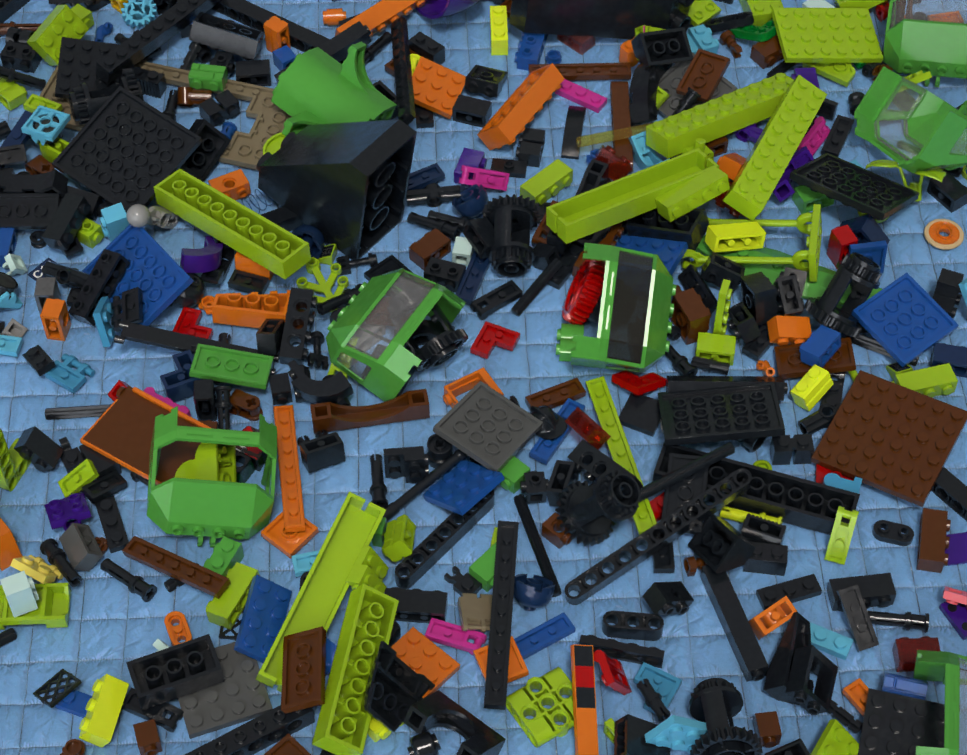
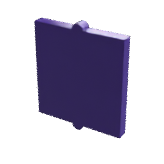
M967 532L946 535L950 537L948 549L945 548V553L948 554L947 566L967 563Z

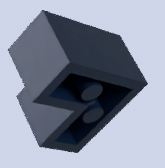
M869 214L842 221L839 226L848 224L857 237L858 244L886 240L888 245L890 241Z
M191 350L172 355L175 371L160 376L164 394L173 402L193 396V382L201 380V378L189 376L194 359Z

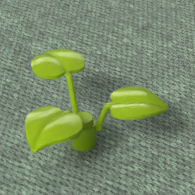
M880 159L866 165V169L872 166L898 168L904 186L919 192L918 199L915 201L922 200L924 176L940 182L946 176L943 167H935L926 171H915V174L920 175L919 182L912 181L910 185H907L903 170L896 161Z

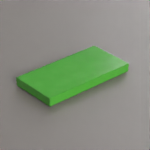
M198 343L189 376L266 390L274 356Z

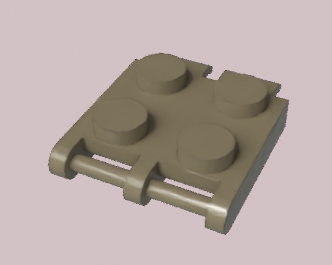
M462 593L457 602L462 631H467V629L480 630L481 632L490 631L492 595L480 594V597L477 598V594Z

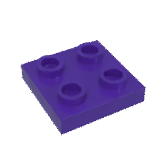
M74 493L67 498L55 499L44 505L52 530L63 526L66 531L72 523L81 524V520L91 517L83 493Z

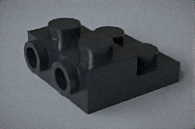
M475 65L466 76L464 89L471 93H482L488 97H497L502 91V84L507 79L508 72Z
M423 446L383 449L386 478L405 477L406 483H418L429 474L428 454H424Z

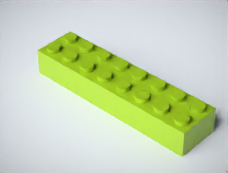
M364 583L350 592L325 690V704L321 706L312 745L335 755L363 754L372 716L364 708L366 686L381 641L389 645L399 600Z

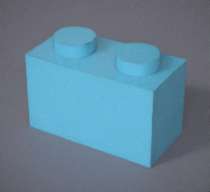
M121 202L100 210L102 217L99 220L102 225V232L104 237L108 236L110 242L129 225Z

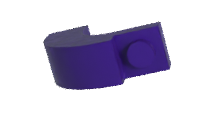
M806 146L794 153L773 191L779 202L795 193L791 187L792 180L789 179L790 172L814 160Z
M205 236L204 248H182L180 267L186 273H204L219 268L222 261L223 243H215L212 236Z

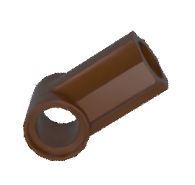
M178 87L177 105L184 107L198 105L210 99L212 91L196 90L191 87Z

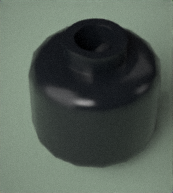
M428 731L411 737V746L407 747L410 755H439L438 750L441 749L435 734H431Z

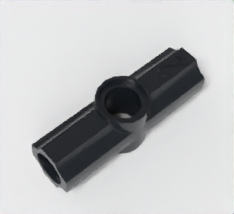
M432 183L428 184L424 189L407 190V205L427 204L430 207H438L442 202L453 201L455 197L457 199L461 197L460 185L440 187L438 184Z
M47 261L42 267L44 277H56L60 284H68L82 289L90 275L79 271L77 268H69Z

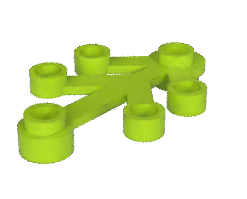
M311 257V260L305 266L308 273L314 274L318 284L308 282L305 277H300L296 281L298 288L314 290L325 295V297L315 295L318 298V304L343 294L345 288L349 286L346 276H340L337 279L338 275L342 273L339 263H334L330 266L331 273L326 281L320 271V262L315 257ZM337 279L338 287L333 294L331 289Z

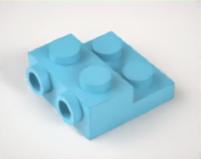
M702 24L688 29L686 35L692 53L696 54L698 49L717 54L719 41L717 38L713 39L712 31L709 27L706 28Z

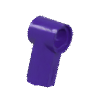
M755 123L737 130L735 135L742 142L750 140L756 143L763 129L757 127Z

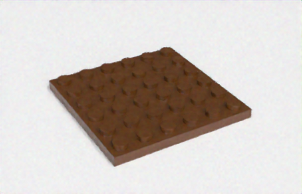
M860 370L811 457V462L832 471H838L852 479L855 477L862 478V483L923 507L967 422V411Z

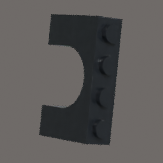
M439 690L412 704L403 723L418 734H422L433 727H446L456 731L466 740L462 742L456 755H499L506 740Z

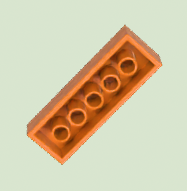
M551 63L532 71L477 134L489 150L500 149L506 144L511 145L515 142V137L525 130L524 126L535 118V113L542 110L543 104L552 98L551 94L561 87L560 84L565 78L555 65Z

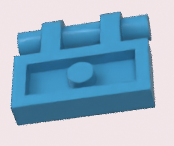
M65 353L61 357V360L64 362L56 360L54 362L56 367L44 375L46 378L75 394L87 382L84 375L93 377L95 370L91 369V366L87 363L79 362L75 356H69Z

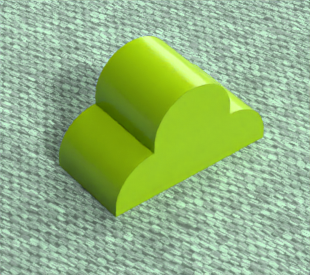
M201 443L197 448L195 459L188 460L180 465L174 478L236 482V445Z

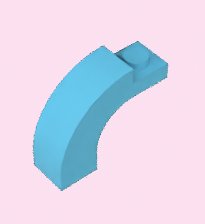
M646 131L629 137L635 153L633 157L640 170L666 161L659 158L655 150L646 145Z

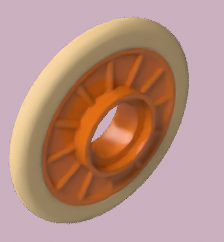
M935 219L929 222L924 229V236L927 242L938 249L951 250L957 248L964 240L962 228L954 221L948 219ZM946 232L949 236H942L939 233Z

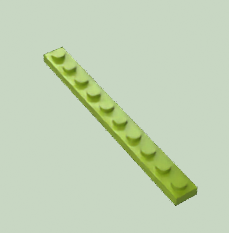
M604 376L585 381L612 460L636 476L643 485ZM648 498L638 503L639 507L632 516L638 535L657 524Z

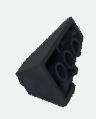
M794 612L768 668L764 691L776 700L796 705L799 704L785 693L796 648L811 645L810 622L798 612ZM809 676L807 688L813 692V680H810Z

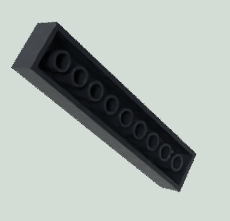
M664 441L654 470L653 481L667 475L669 453L703 456L707 453L680 445L665 446ZM724 458L709 466L706 490L741 468L747 469L752 475L750 489L727 504V507L756 514L765 512L766 515L777 518L781 516L783 517L782 522L831 535L838 506L845 507L844 509L849 511L856 510L860 494L728 458ZM744 478L737 479L739 483L747 482ZM728 489L721 490V493L729 494L730 491ZM842 517L841 522L849 524L850 519Z

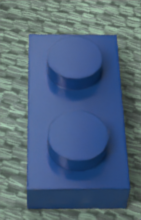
M73 690L56 704L55 708L84 718L87 714L85 709L87 702L92 696Z

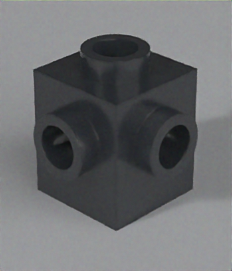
M217 51L209 65L226 66L229 79L230 75L235 71L234 54Z
M544 471L524 473L523 481H520V491L525 494L527 504L546 502V489L549 480L545 479Z

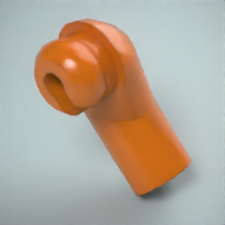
M757 361V370H762L764 376H774L775 370L768 361Z

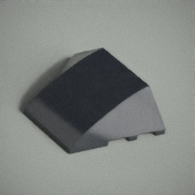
M381 641L367 682L364 708L365 711L390 731L395 732L403 723L410 706L423 699L422 696L428 689L432 690L435 684L424 675L413 671L396 656L397 652L384 641Z

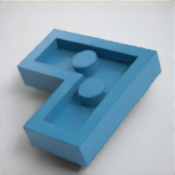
M108 296L100 298L93 312L103 347H110L116 335L114 328L110 324L113 310Z
M643 662L634 678V683L638 684L642 681L644 684L643 679L647 678L656 693H660L662 696L661 700L668 709L682 684V680ZM644 703V709L654 713L652 708Z

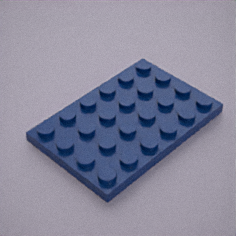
M129 224L105 248L120 253L130 262L109 300L113 302L114 296H119L122 299V292L139 287L142 290L143 322L138 323L140 325L149 326L194 282L143 227L137 228ZM102 252L82 271L90 274Z

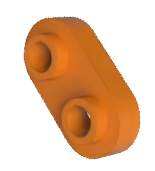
M173 611L166 615L164 623L172 646L181 644L179 643L180 640H185V642L193 640L183 613Z

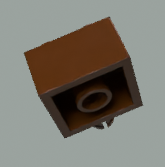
M676 285L675 296H672L674 311L672 318L669 319L674 326H678L681 329V338L688 345L697 342L698 332H708L711 312L708 307H705L701 296L696 293L694 288L682 291L680 286Z

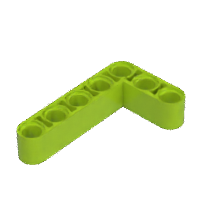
M0 428V488L12 491L31 462L22 458L14 449L19 438L15 439L8 450Z

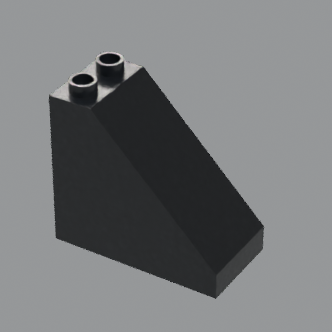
M512 0L509 23L524 33L633 39L635 28L642 25L666 30L684 27L685 31H687L691 23V17L688 16V12L694 0Z
M400 119L307 125L298 134L295 132L289 133L283 139L281 147L276 153L271 154L267 152L260 158L256 165V169L259 171L258 188L282 207L284 206L297 214L299 220L304 224L318 228L327 236V241L330 244H337V249L343 254L348 255L351 260L360 259L403 220L417 132Z

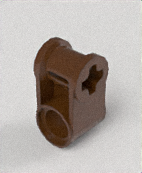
M42 155L36 156L25 164L26 171L31 175L43 174L54 170L52 163L47 161Z
M239 389L234 390L230 396V402L232 403L230 413L250 421L259 420V414L263 415V411L259 407V398Z

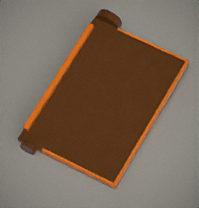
M121 386L116 393L118 398L83 435L80 442L148 480L149 453L155 417L160 414L167 415L171 413L173 407L136 387L128 386L125 388ZM178 410V426L211 428ZM175 441L162 447L155 484L158 485L174 478L180 465L188 460L195 459L197 448L201 443Z

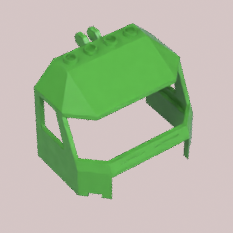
M178 406L171 409V413L167 415L160 414L156 416L149 453L147 516L166 534L193 535L197 537V546H202L203 536L210 537V547H215L216 538H223L225 536L237 540L250 539L269 524L274 504L277 460V427L273 423H267L265 417L259 414V432L178 426ZM175 441L258 447L267 454L261 480L265 490L257 484L171 478L155 486L161 448Z

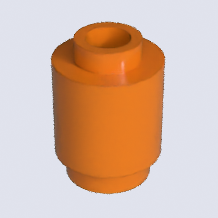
M342 8L323 11V24H328V26L338 25L339 21L346 19V11H343Z

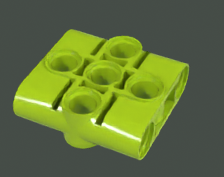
M560 667L554 668L541 677L530 678L525 686L506 696L508 711L536 748L555 737L565 736L569 729L574 727L572 682ZM533 689H538V690H540V691H539V692H533V691H531V690H533ZM562 695H568L570 697L563 698ZM549 705L552 708L546 709L543 706ZM526 716H533L534 718H533V719H527V718H525V717H526ZM560 721V722H563L564 724H563V725H557L556 722Z

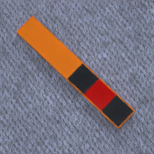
M573 644L570 646L575 755H599L593 645Z

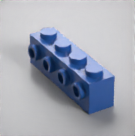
M522 32L523 40L519 41V52H516L514 62H517V69L529 71V64L537 65L540 63L548 34Z

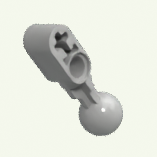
M134 204L126 213L129 224L137 228L149 224L160 228L173 229L179 221V216L161 206H151L148 209L142 204Z

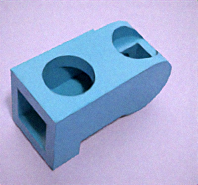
M828 473L825 475L822 484L859 494L863 479L855 477L852 481L841 478L836 473Z

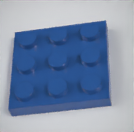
M464 459L449 473H446L436 484L432 485L423 494V497L427 502L463 516L505 478L501 472L489 470L482 465Z

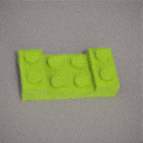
M69 583L34 584L39 596V600L36 601L38 609L15 618L3 587L0 585V630H5V625L46 624L47 628L68 627L71 599Z

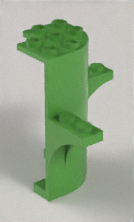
M361 41L352 44L348 49L347 58L342 64L319 47L308 50L303 54L299 53L286 71L279 75V82L273 90L271 102L291 116V118L284 122L283 135L287 136L291 132L298 134L307 125L391 119L397 104L380 93L369 80L364 64V54L367 46Z

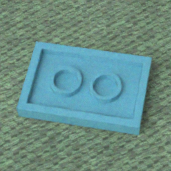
M672 715L644 736L646 743L690 753V750H692L691 745H694L695 740H699L701 738L700 735H704L708 730L706 722Z

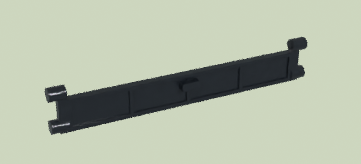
M126 321L119 322L118 328L122 329L120 336L115 335L114 343L124 344L125 340L181 352L191 350L192 354H195L198 343L258 354L257 349ZM274 355V362H278L279 355ZM271 369L270 375H275L276 369Z

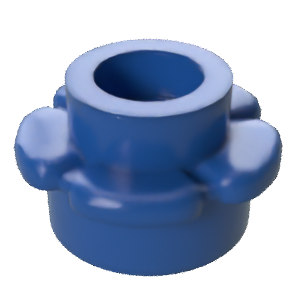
M550 50L545 60L549 64H559L562 61V56L559 51Z

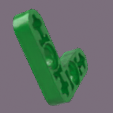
M773 18L761 27L748 25L729 29L735 38L758 42L767 41L777 34Z

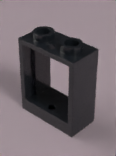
M813 645L796 648L785 693L811 715L829 712L838 667ZM810 671L818 676L814 693L807 688Z

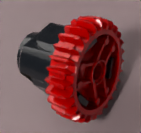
M586 259L577 271L562 307V317L567 322L574 325H582L586 320L598 324L605 263L603 261ZM617 279L611 327H614L616 323L620 325L624 323L634 302V296L630 294V289L621 285Z

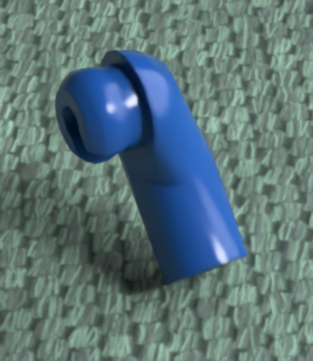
M106 22L97 28L95 41L103 42L104 37L112 32L113 25L110 22Z

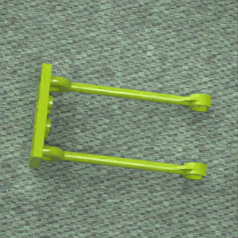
M814 204L813 212L803 213L796 220L754 219L751 221L749 219L708 218L709 225L757 221L761 227H797L800 232L810 235L807 236L806 246L809 250H800L792 257H723L737 264H792L795 269L809 272L810 282H817L822 238L821 204ZM687 249L682 258L690 257L694 261L684 260L682 268L686 269L690 264L694 265L695 268L700 267L709 256H704L692 249Z

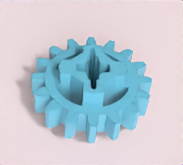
M128 0V3H123L124 8H121L122 18L126 25L130 24L131 28L136 26L137 30L140 29V26L144 28L151 20H155V16L158 15L157 6L153 0Z

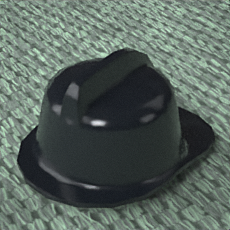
M549 406L530 407V414L543 422L542 428L536 433L537 436L551 440L558 438L566 431L567 422L565 419L556 414Z

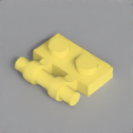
M32 555L13 558L10 565L21 572L25 571L26 575L42 584L54 583L56 578L61 580L64 577L55 565H49L44 562V559Z

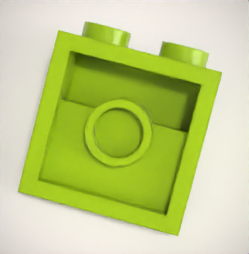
M364 545L346 581L352 587V591L364 583L384 593L386 586L382 581L389 568L371 546Z

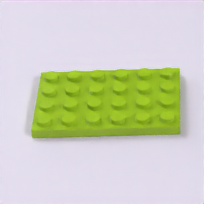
M772 8L771 14L785 63H882L884 59L868 8Z

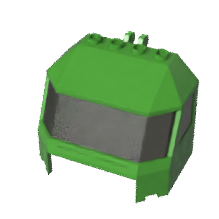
M585 243L582 259L605 261V272L597 338L573 335L572 342H576V348L571 350V365L644 373L662 359L665 352H669L670 341H666L667 333L671 334L672 322H669V318H672L674 303H671V296H675L676 285L673 284V278L657 254L611 245Z

